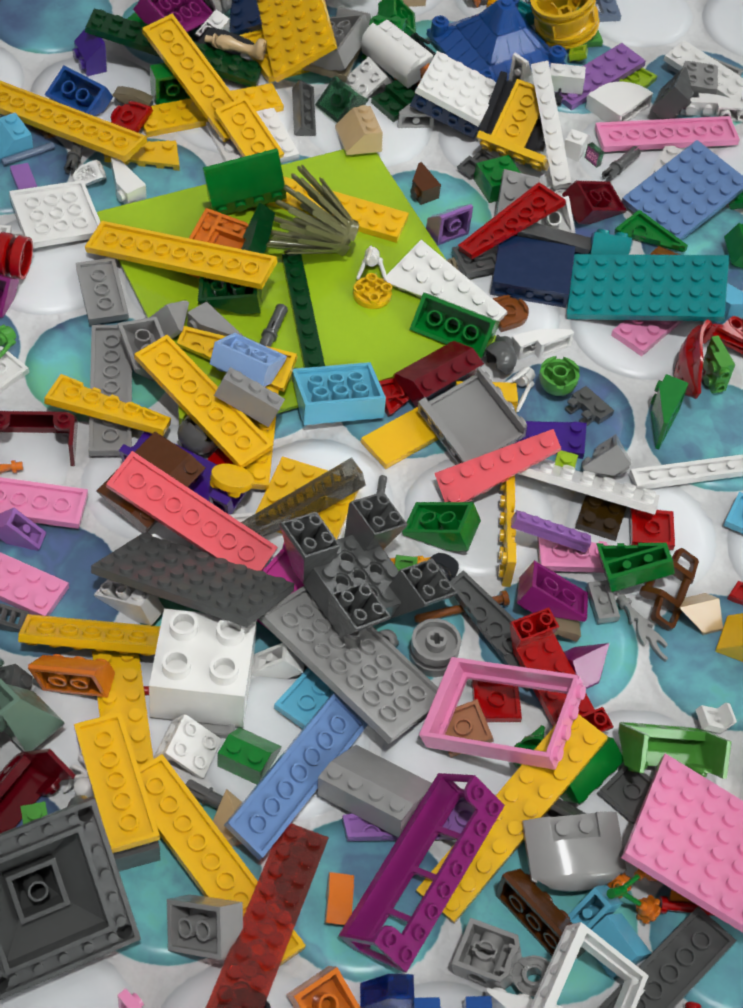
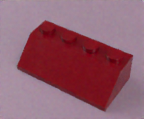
M452 341L394 373L393 376L414 406L418 407V401L423 398L429 401L454 387L456 381H464L475 375L477 367L480 366L481 368L484 363L472 347Z

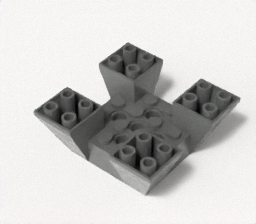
M384 492L350 501L345 536L337 540L317 512L280 523L292 569L340 637L456 596L458 593L433 558L400 570L396 568L384 549L408 524Z

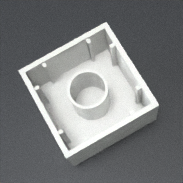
M164 608L149 683L150 717L174 720L186 714L200 723L226 726L233 724L235 727H243L255 654L256 621L248 627H244L207 613Z

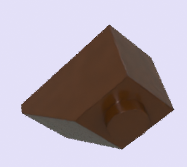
M420 162L413 177L410 192L411 196L422 205L439 199L441 184L426 166Z

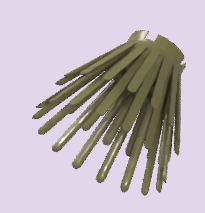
M303 165L301 167L298 166V171L310 184L304 178L300 179L294 173L291 174L292 179L304 188L308 195L321 207L300 192H296L289 186L284 185L283 188L286 192L302 202L300 208L314 217L281 200H277L276 205L288 210L290 214L297 217L293 218L292 222L275 216L274 222L280 223V228L290 230V232L272 230L271 235L274 236L272 239H269L266 245L267 247L292 248L283 252L286 254L336 253L343 257L350 249L348 245L351 241H354L357 235L359 223L352 219L323 178H319L322 183L321 186Z

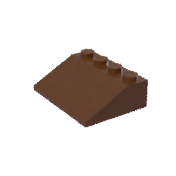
M154 432L135 451L136 454L188 488L202 476L206 469L190 453L157 432ZM113 473L96 492L140 532L147 533L158 521L106 487L107 482L114 475Z

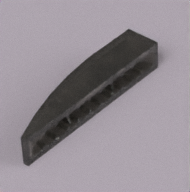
M351 457L241 523L262 537L281 530V522L313 512L319 513L366 486L363 472Z

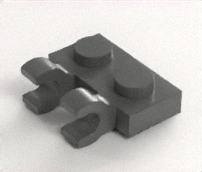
M587 386L573 393L567 401L569 406L565 408L569 414H573L581 408L584 411L581 414L584 418L579 420V422L587 423V426L593 421L600 424L613 416L614 410Z

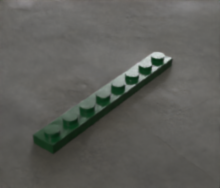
M282 254V263L303 367L325 366L302 255Z

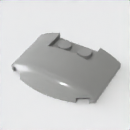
M596 812L558 817L548 816L522 821L530 880L534 883L539 881L549 886V889L559 891H584L593 889L596 886L606 885L627 871L625 860L621 858L623 846L617 812Z

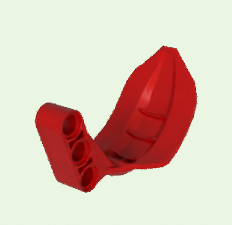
M732 316L724 324H712L707 319L704 324L696 326L689 333L681 345L679 359L674 370L675 378L689 383L685 396L697 399L701 394L703 344L707 343L711 337L719 335L725 346L743 354L742 318Z

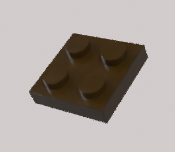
M586 494L575 529L616 541L627 506Z

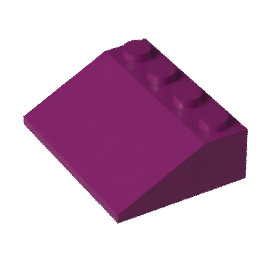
M139 0L133 8L138 17L147 24H152L173 13L187 33L204 24L213 13L203 0Z

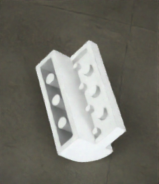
M385 20L378 26L372 23L363 34L361 41L362 53L370 57L377 65L407 88L421 80L420 69L433 60L432 53L389 20Z

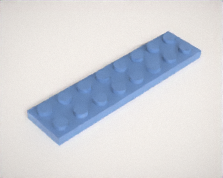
M335 692L331 694L224 826L258 860L262 859L318 789L319 775L333 759L352 746L368 724Z

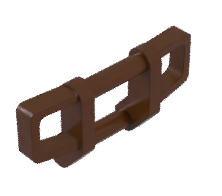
M684 548L676 550L672 556L675 572L673 576L682 581L676 598L662 589L654 588L656 580L645 582V585L641 587L639 592L642 597L655 600L651 620L667 631L675 628L682 613L679 607L686 597L690 584L695 579L699 564L698 558ZM680 556L690 563L689 570L677 563ZM662 605L673 612L669 622L660 616Z

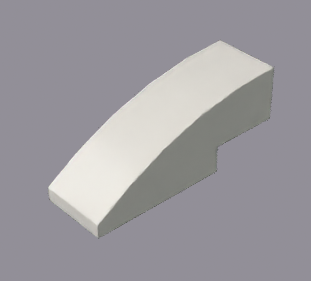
M539 329L512 336V341L514 342L513 348L517 353V359L519 360L534 353L538 358L569 347L572 344L574 331L569 329Z

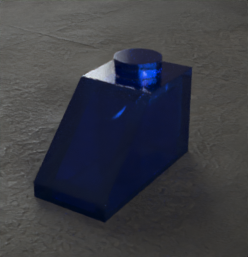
M385 974L360 983L361 1008H412L414 974Z

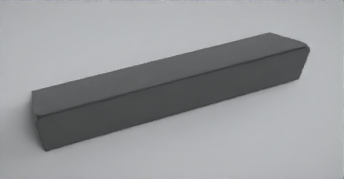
M298 80L292 88L294 135L315 136L314 87Z
M534 223L516 234L518 237L575 246V253L589 254L591 251L590 237Z

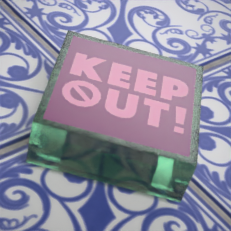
M593 142L587 144L584 158L596 168L601 166L604 151Z

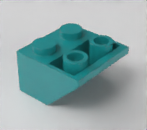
M597 229V232H592L590 254L630 253L632 238L628 237V233L616 232L615 235H611L609 230Z

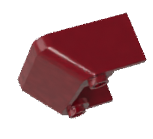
M0 411V432L69 433L70 466H75L78 421L74 413Z
M51 749L21 752L14 756L0 772V833L15 828L22 819L20 806L34 804L40 796L54 794L59 789L61 780L74 779L76 776Z

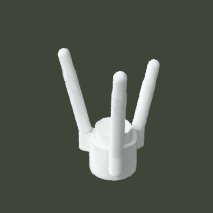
M369 246L366 249L356 277L357 280L360 279L366 265L373 267L379 264L383 279L387 280L383 258L380 257V252L377 248Z
M528 366L523 367L506 381L507 383L516 381L519 386H526L516 412L520 411L530 389L534 386L532 380L536 375L534 370Z

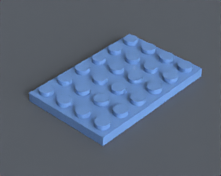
M696 140L622 197L621 202L634 213L641 210L673 235L683 240L743 192V175Z

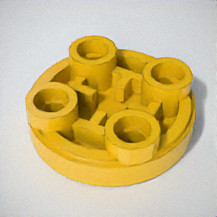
M368 273L366 277L359 279L354 284L353 298L362 307L378 309L386 306L391 300L392 285L384 279L377 277L375 273Z
M219 464L212 468L209 484L213 488L228 492V495L238 498L241 493L251 490L254 477L247 469L238 465Z

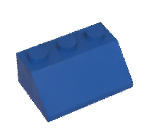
M63 65L44 94L58 103L92 116L104 112L113 98L107 87Z

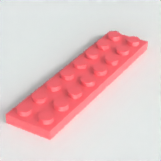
M133 451L106 484L108 489L212 557L225 558L229 562L243 564L247 568L262 571L278 549L276 545Z

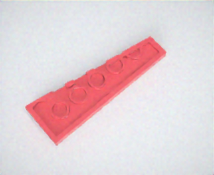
M554 429L434 474L445 502H470L474 497L490 491V488L497 484L509 480L508 478L515 474L522 473L532 465H536L561 451V446Z

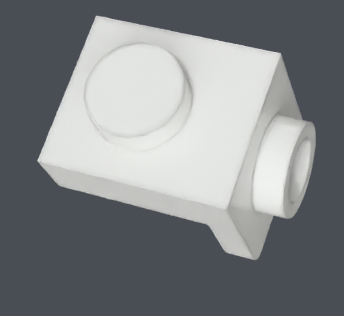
M724 703L717 709L703 705L696 709L698 722L702 730L721 734L737 722L730 703Z

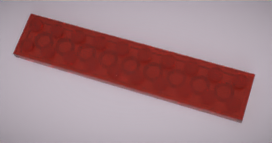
M290 823L273 844L243 916V929L228 952L206 1008H264L329 837Z

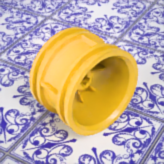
M530 0L532 12L535 16L536 32L550 48L555 45H560L565 49L578 47L592 39L598 31L599 15L595 5L596 0Z

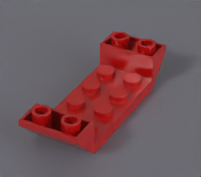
M549 607L510 622L513 653L521 667L576 675L554 635L560 626ZM533 689L554 727L560 716L567 694ZM585 694L584 699L579 704L578 714L601 732L613 729L614 726L604 707L595 710L587 694Z

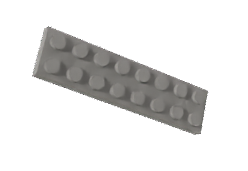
M92 325L90 389L98 388L102 394L107 396L113 394L118 396L120 401L127 403L132 402V363L118 326ZM89 416V456H120L119 449L123 444L132 447L131 427Z

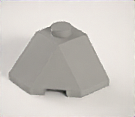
M616 434L599 444L594 449L595 452L592 454V458L588 456L582 461V468L585 471L611 476L625 473L631 465V460Z

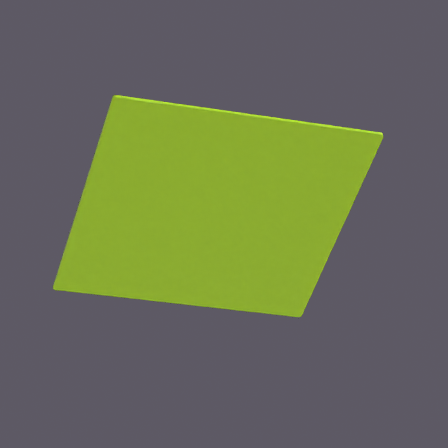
M342 149L281 165L284 177L292 179L291 174L294 173L300 179L304 178L310 184L298 171L297 167L303 165L321 186L322 183L319 178H323L332 191L409 213L408 220L397 243L357 232L354 241H351L348 245L350 249L343 257L336 253L301 254L325 366L371 362L378 381L394 378V373L447 345L409 330L421 300L416 295L407 291L403 292L392 286L390 302L378 309L362 307L353 298V287L358 281L356 277L364 259L365 251L369 246L379 250L380 257L383 258L386 274L420 240L446 260L377 152L346 155L345 150ZM206 184L101 210L97 212L100 222L106 221L189 238L205 209H211ZM264 204L274 211L277 217L292 222L293 218L297 217L286 210ZM257 207L248 208L241 212L229 213L227 216L247 222L249 225ZM273 222L272 230L290 232V230L280 228V223ZM267 247L264 254L277 256L278 262L262 289L261 313L237 314L218 308L214 309L244 337L260 343L262 331L267 328L276 305L284 304L288 310L277 332L278 337L271 347L297 353L298 358L294 369L304 368L282 263V254H286L283 252L292 248ZM118 259L147 318L151 317L166 304L186 300L189 302L184 326H187L188 312L201 305L198 304L199 278L186 273ZM379 264L373 267L366 265L360 277L361 279L366 277L368 273H375L377 277L383 279ZM180 334L172 339L176 344ZM182 349L203 372L208 373V377L219 387L227 372L218 371L216 367L210 365V360ZM292 374L285 392L279 390L278 395L285 400L278 413L298 408Z

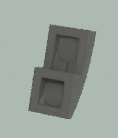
M481 149L473 157L469 155L457 166V169L472 178L474 177L476 163L494 159L495 157Z

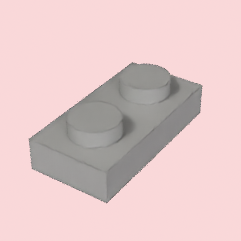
M607 580L588 582L586 588L597 624L619 621L620 614Z

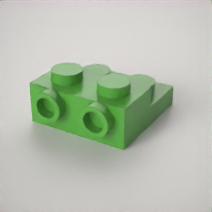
M718 335L711 337L703 359V368L706 370L703 380L711 393H721L727 389L735 363Z

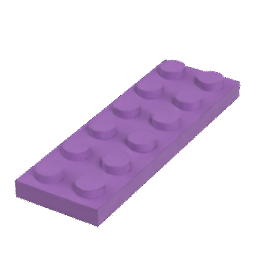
M620 43L583 65V67H586L582 95L561 92V96H563L562 104L570 110L575 109L587 101L586 98L591 91L604 84L623 80L628 75L644 67L646 60L625 44Z

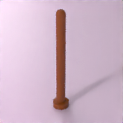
M506 590L500 591L499 595L492 597L502 606L510 605L509 595ZM459 604L417 614L414 616V620L416 623H421L427 619L443 618L466 611Z

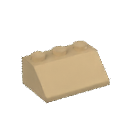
M361 105L353 107L335 125L346 155L382 152L383 132L371 106Z

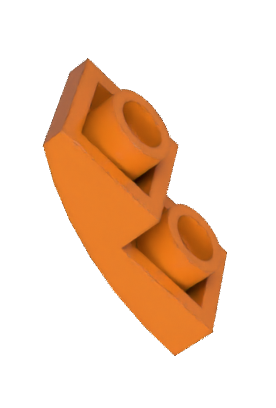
M329 872L324 923L346 924L352 914L354 875Z

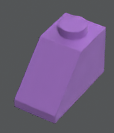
M14 507L0 513V539L9 545L37 551L40 549L46 535L42 528Z

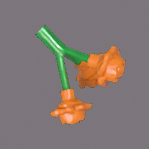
M640 869L634 872L632 878L627 876L625 872L622 875L620 874L607 884L610 888L607 890V897L610 899L624 897L636 904V912L638 913L636 918L638 920H642L644 924H648L649 921H655L661 911L659 906L660 900L654 898L651 894L647 898L643 897L638 900L627 892L631 890L633 883L637 880H642L644 877L648 881L658 880Z

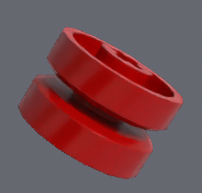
M1 232L0 274L7 276L10 273L13 278L24 279L29 272L32 262L33 241L31 237L19 235L15 238V235L12 233Z

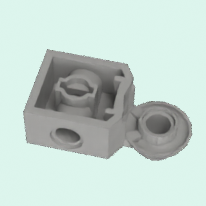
M470 918L453 959L452 968L454 975L491 989L498 987L505 990L513 984L516 985L520 992L535 997L550 962L542 956L531 955L522 957L517 934ZM532 974H538L541 978L537 982H531L528 980V977Z

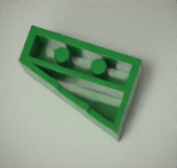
M596 543L599 558L611 592L675 574L673 559L667 543H638V545L617 543V545L610 546Z

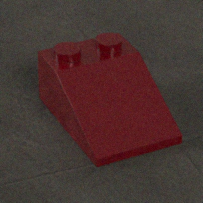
M575 181L562 194L563 197L569 196L571 210L578 224H592L627 211L609 181Z

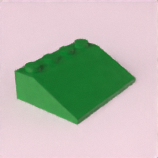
M277 148L203 167L211 209L227 215L237 211L241 212L248 208L258 207L259 203L264 205L287 198L286 191L283 188L285 182Z

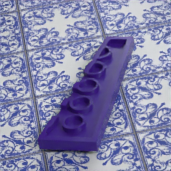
M526 421V435L519 441L554 429L561 450L577 454L578 458L583 459L587 423L577 421Z

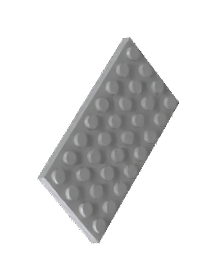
M305 586L288 595L258 618L388 744L427 716L438 687L373 626L340 637Z

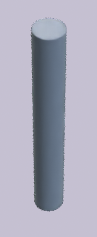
M50 142L2 158L1 163L3 166L53 150L55 149L54 143Z

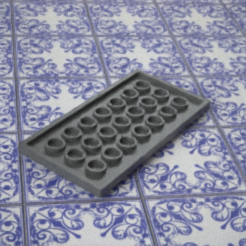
M149 533L140 534L91 565V574L244 627L251 625L294 591V583L286 581L282 577H274L266 574L264 571H256L247 568L243 564L229 562L225 558H215L206 552H199L185 545L180 546L171 543L170 540L153 537Z

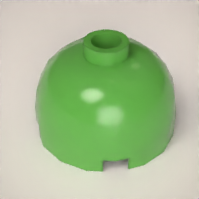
M557 356L547 358L541 365L539 373L540 384L551 395L565 396L576 388L580 377V370L578 365L567 357L556 359Z

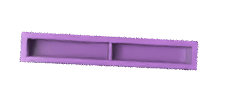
M516 510L511 518V528L586 553L591 545V535L565 527L562 524H556L550 520Z

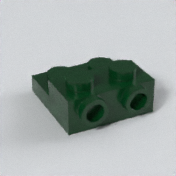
M396 80L386 85L384 92L372 97L371 103L392 122L398 120L399 112L412 102L415 92L410 87L407 88Z

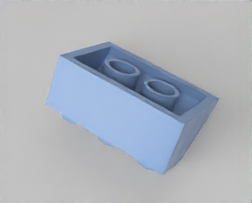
M233 333L214 343L210 365L216 367L221 372H228L231 367L265 387L273 382L287 356L242 335Z

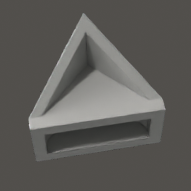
M188 301L166 304L151 316H157L164 336L168 335L173 339L183 331L189 305Z

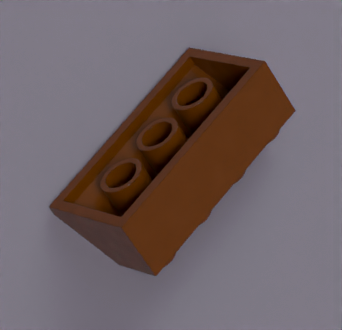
M521 868L504 873L496 897L544 949L553 956L565 927L573 924L568 914L563 910H559L553 903L550 895L544 891L542 892L536 883L530 880V875L525 874ZM580 947L576 959L586 951L584 948Z

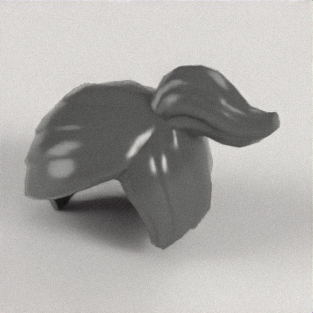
M497 335L496 342L491 343L485 349L487 352V363H497L496 369L508 375L513 371L517 363V353L513 348L514 342L508 336Z

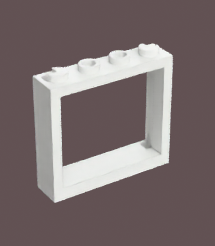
M582 922L567 925L530 1008L555 1007L580 947L584 948L624 980L614 1008H636L640 996L645 991L644 986L649 975Z

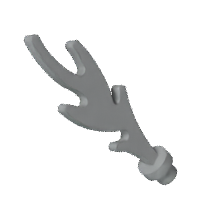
M624 594L618 596L619 607L626 609L629 623L632 624L634 620L637 621L636 631L641 644L645 646L647 643L646 639H648L654 652L666 662L668 657L659 649L657 642L664 648L668 644L652 629L654 623L645 619L631 606L632 601L630 598H626Z

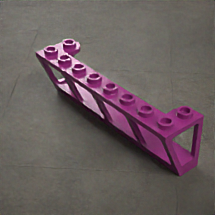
M438 773L338 936L354 951L407 973L505 805L476 775ZM455 782H467L465 789H461ZM463 797L475 811L460 834L444 828L443 825L459 799ZM439 834L457 840L437 874L419 868V865ZM414 875H418L431 880L432 883L415 912L410 916L395 910L394 907ZM389 916L407 923L402 933L393 926H383ZM370 946H376L385 955L371 950Z

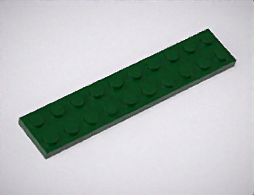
M93 9L86 24L85 33L160 57L142 33V28L146 25L125 19L119 15L107 13L101 9ZM194 42L221 78L248 87H256L261 72V67L257 61L248 60L239 55H233L221 49H215L206 44Z

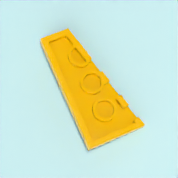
M176 140L148 141L126 162L122 161L126 165L132 162L143 167L149 164L156 165V168L164 169L166 166L180 171ZM104 154V162L111 163V156Z

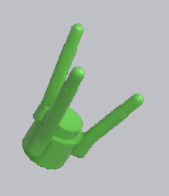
M4 324L0 326V346H5L0 352V359L12 345L16 344L15 331L10 326H5Z

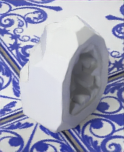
M98 160L81 165L73 175L74 181L83 180L86 186L106 179L104 168Z

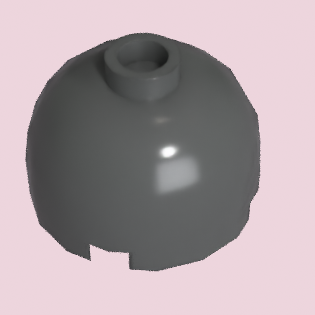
M187 415L178 427L177 432L178 440L182 444L181 447L197 455L208 454L216 447V444Z

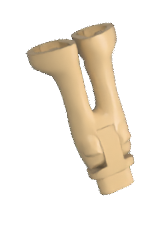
M214 33L213 36H205V42L211 43L217 49L244 53L260 61L264 59L267 40L260 38L254 45L240 42L229 35L218 36Z

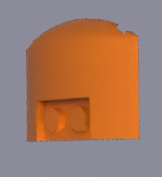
M206 208L189 239L241 249L246 240L243 238V235L248 227V223Z

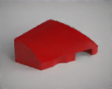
M395 377L379 381L386 397L385 413L387 416L394 414L409 400V397Z

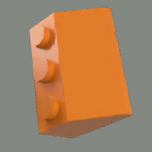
M53 654L52 656L42 655L28 666L29 671L44 691L107 698L115 675L111 664L107 660L100 658L89 660L80 656L70 658L60 654Z

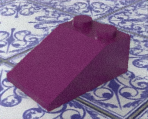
M534 560L519 577L517 604L532 613L549 607L556 618L585 622L588 611V592Z

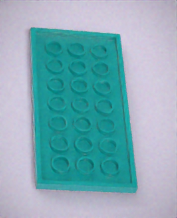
M575 254L567 319L706 321L709 319L711 322H724L729 255Z

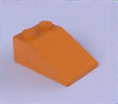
M327 966L286 994L294 1008H361L339 969L335 966Z

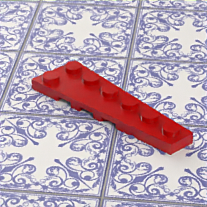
M538 182L458 245L459 251L470 259H474L544 217L556 212L566 205V201Z

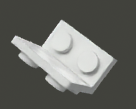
M367 57L350 73L345 83L363 102L380 86L383 89L392 82L374 61Z
M184 714L171 721L153 759L163 754L167 761L173 760L199 779L205 777L217 752L221 739Z

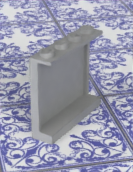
M480 366L477 367L476 375L428 402L426 398L418 401V413L457 464L509 446L526 435V421L523 417L517 415L513 404L506 401L501 389L498 386L495 387L490 375L484 372Z

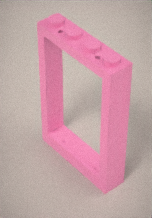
M451 657L419 736L428 748L556 770L558 762L563 758V748L566 740H569L571 736L572 723L578 717V707L581 700L585 697L586 687L579 675ZM471 679L567 694L547 751L542 752L445 735L467 680Z

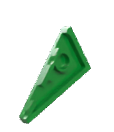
M641 210L635 212L615 228V233H628V237L634 240L685 252L688 247L686 243Z

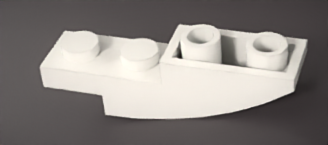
M698 93L697 98L691 97V104L685 110L682 108L679 111L680 115L730 116L732 122H743V102L720 95Z

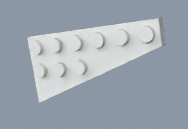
M422 240L387 274V283L398 288V290L412 293L418 298L422 297L423 292L429 293L498 321H501L507 315L506 309Z

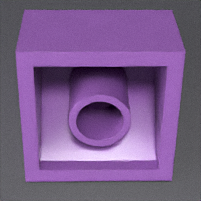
M472 204L458 206L427 218L426 229L437 246L469 234L473 212Z

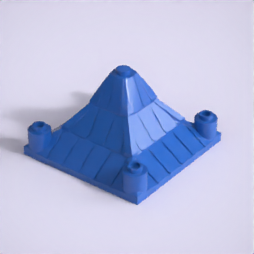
M497 0L481 13L449 23V20L442 15L436 16L432 19L431 28L427 29L426 33L441 53L446 54L457 62L463 63L464 66L472 70L478 71L481 75L493 79L495 82H497L500 71L506 72L507 80L509 79L514 53L529 61L530 68L531 64L544 61L549 62V67L551 63L567 65L564 62L566 56L565 48L560 45L550 48L518 11L519 0Z

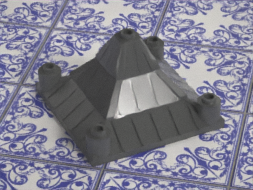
M83 795L75 796L69 801L68 806L62 810L0 833V1000L141 940L93 796L89 798Z

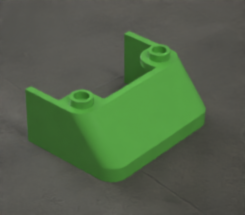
M619 722L618 734L623 762L629 771L644 773L648 766H658L660 759L666 753L703 777H707V773L722 779H727L732 741L699 728Z

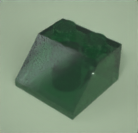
M335 75L315 105L338 123L353 107L365 105L368 99L346 81Z

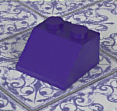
M84 29L74 40L75 48L72 49L74 58L78 59L79 67L81 70H84L86 76L107 72L106 46L103 38L85 33Z

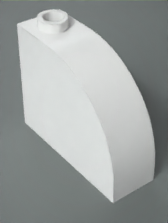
M630 82L607 83L588 94L586 109L605 122L630 121L650 107L653 92Z

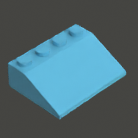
M371 362L293 369L292 377L299 413L304 425L384 418L386 397Z

